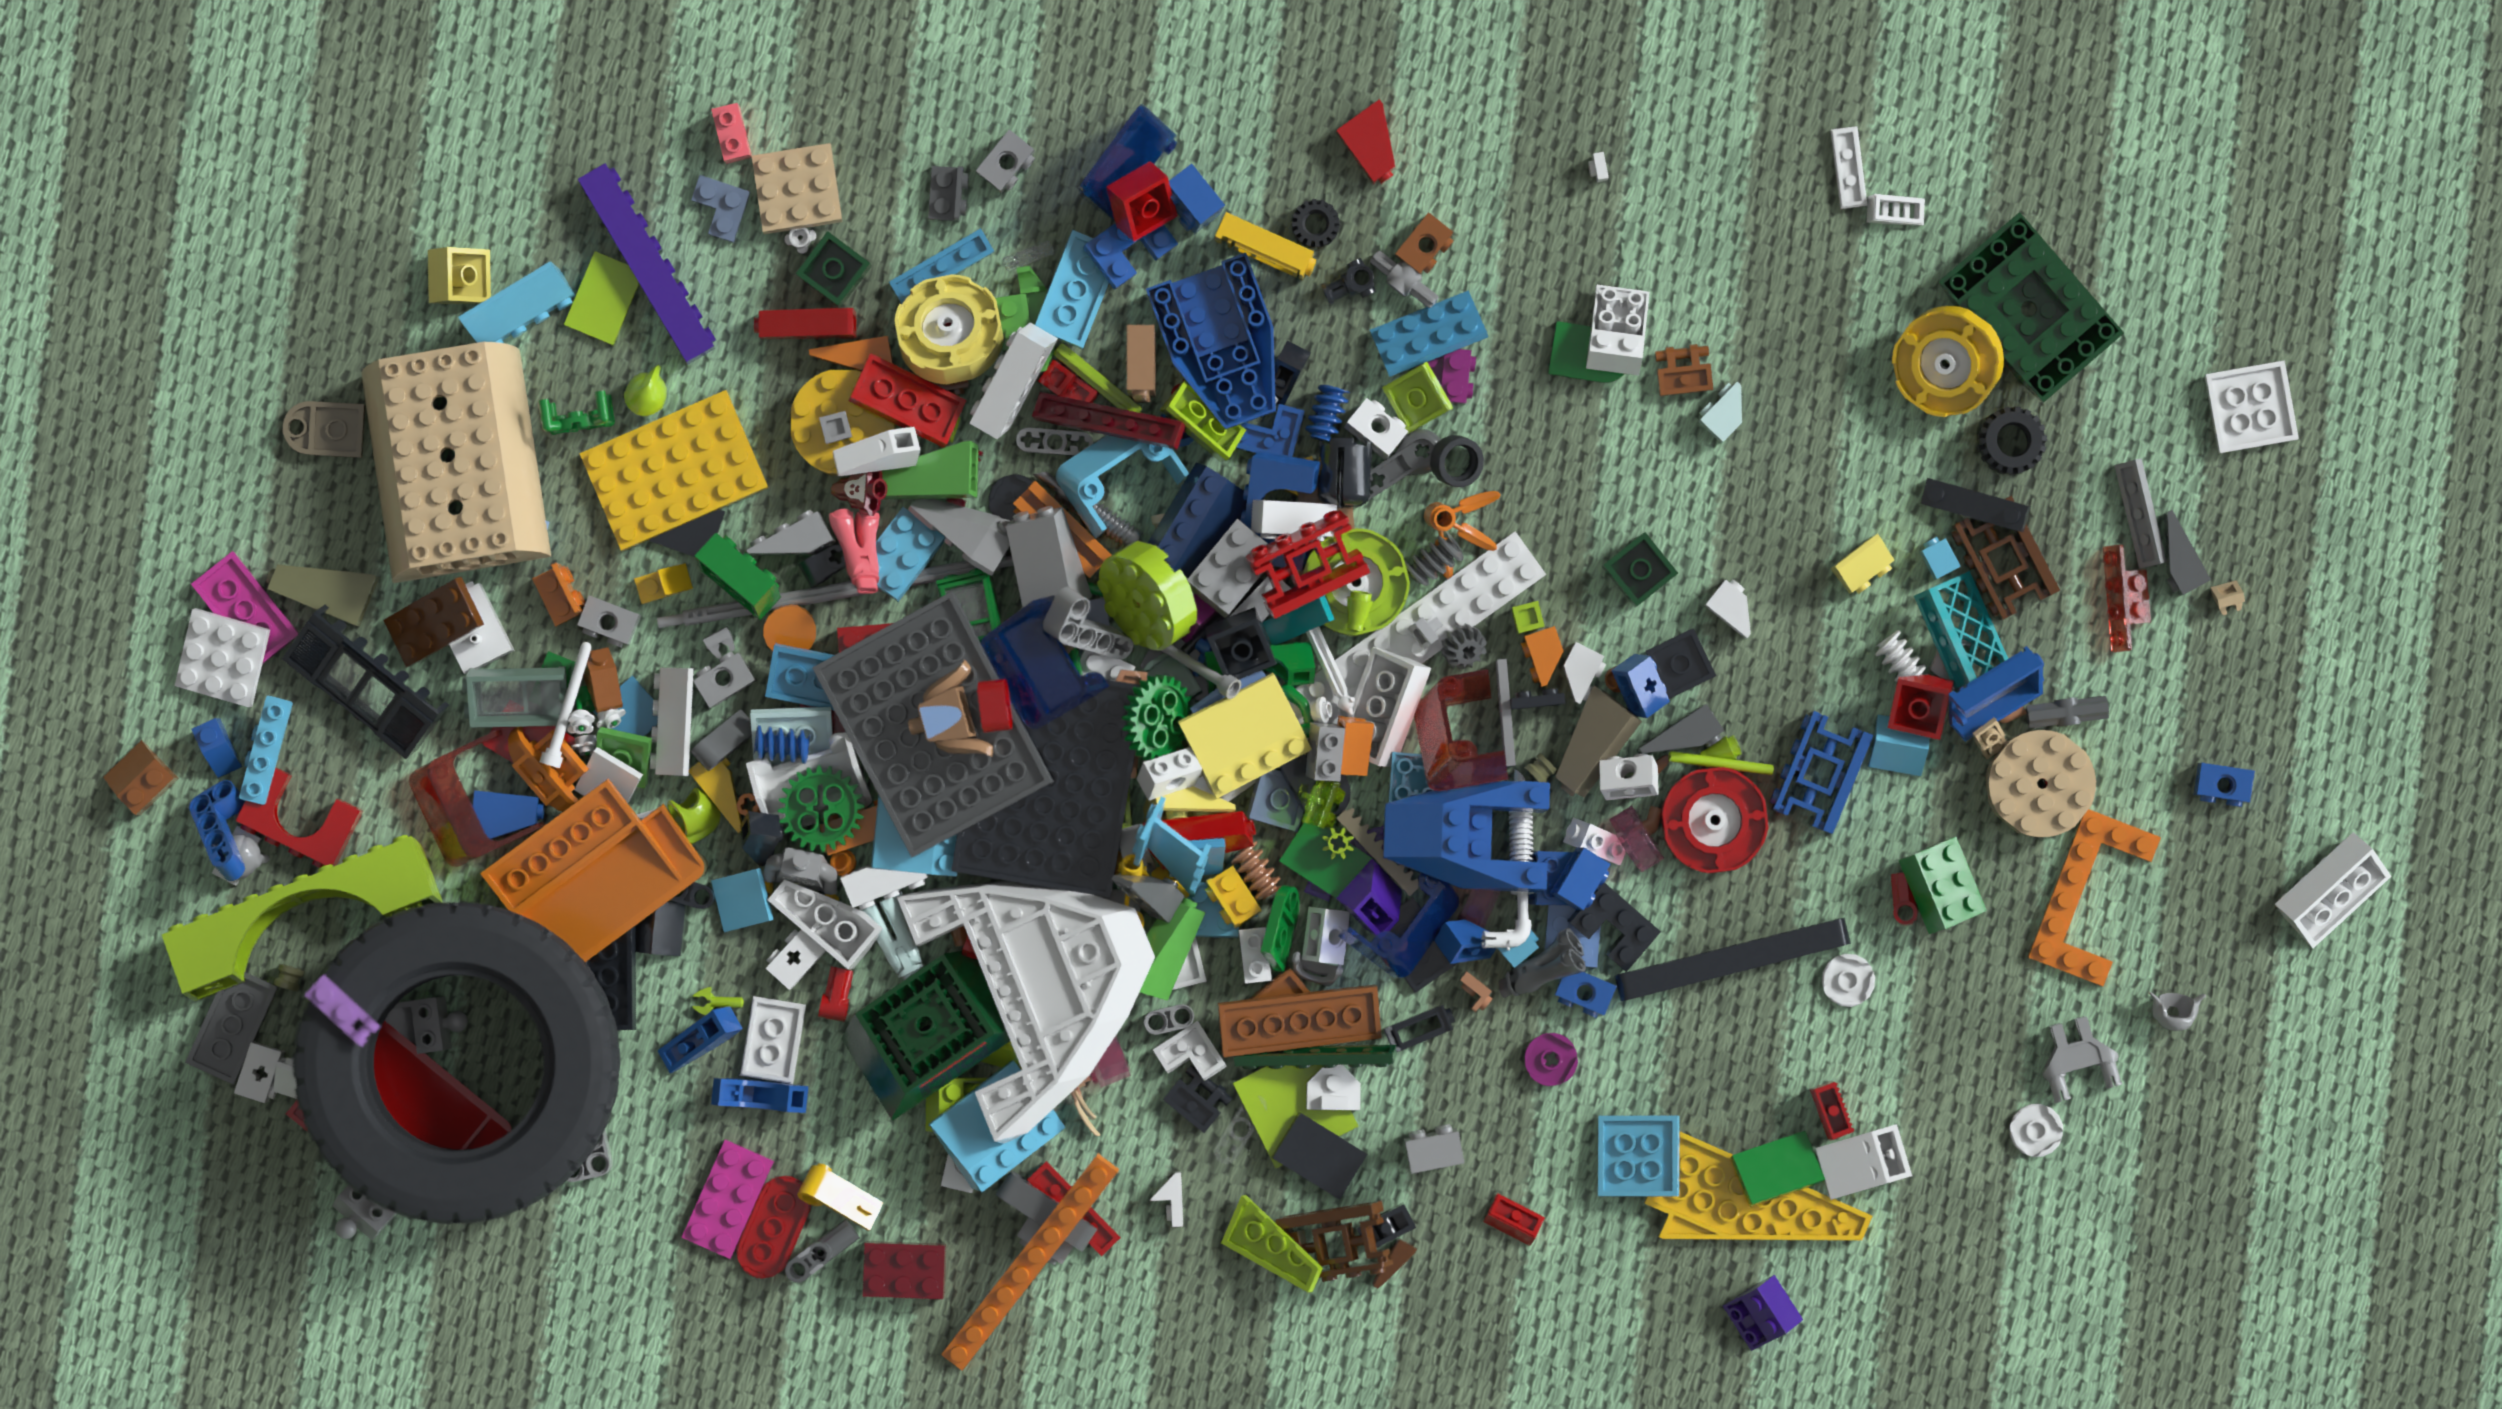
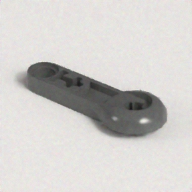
M1417 429L1410 432L1402 440L1392 457L1371 470V481L1373 480L1372 475L1374 473L1378 476L1383 475L1385 479L1382 481V487L1379 488L1378 485H1374L1370 488L1373 493L1370 495L1369 500L1406 476L1432 472L1430 465L1431 453L1441 438L1436 433L1427 429ZM1419 444L1422 447L1428 446L1430 451H1427L1429 456L1425 459L1423 456L1417 457L1415 455V451H1418L1415 447Z

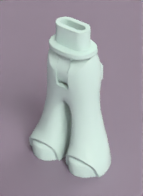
M897 896L887 900L883 899L879 903L893 928L896 939L889 932L877 903L862 909V911L883 928L876 941L890 966L898 974V978L902 977L905 980L922 969L921 967L924 965Z

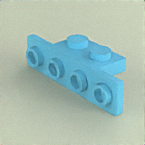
M266 696L259 725H255L252 733V741H254L252 751H248L245 759L247 769L239 795L240 799L261 805L266 804L293 705L291 701Z

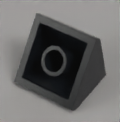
M668 901L636 924V952L681 956L686 905Z

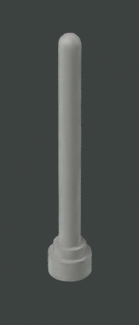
M1173 645L1160 650L1216 684L1219 693L1228 699L1234 698L1239 693L1241 681L1232 675L1222 676Z

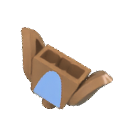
M964 660L955 670L941 677L928 687L923 695V703L918 705L920 717L908 720V726L912 735L925 732L928 742L934 741L937 748L947 753H973L992 757L993 746L990 743L977 738H969L977 735L963 686L958 687L964 682L971 671L970 665Z

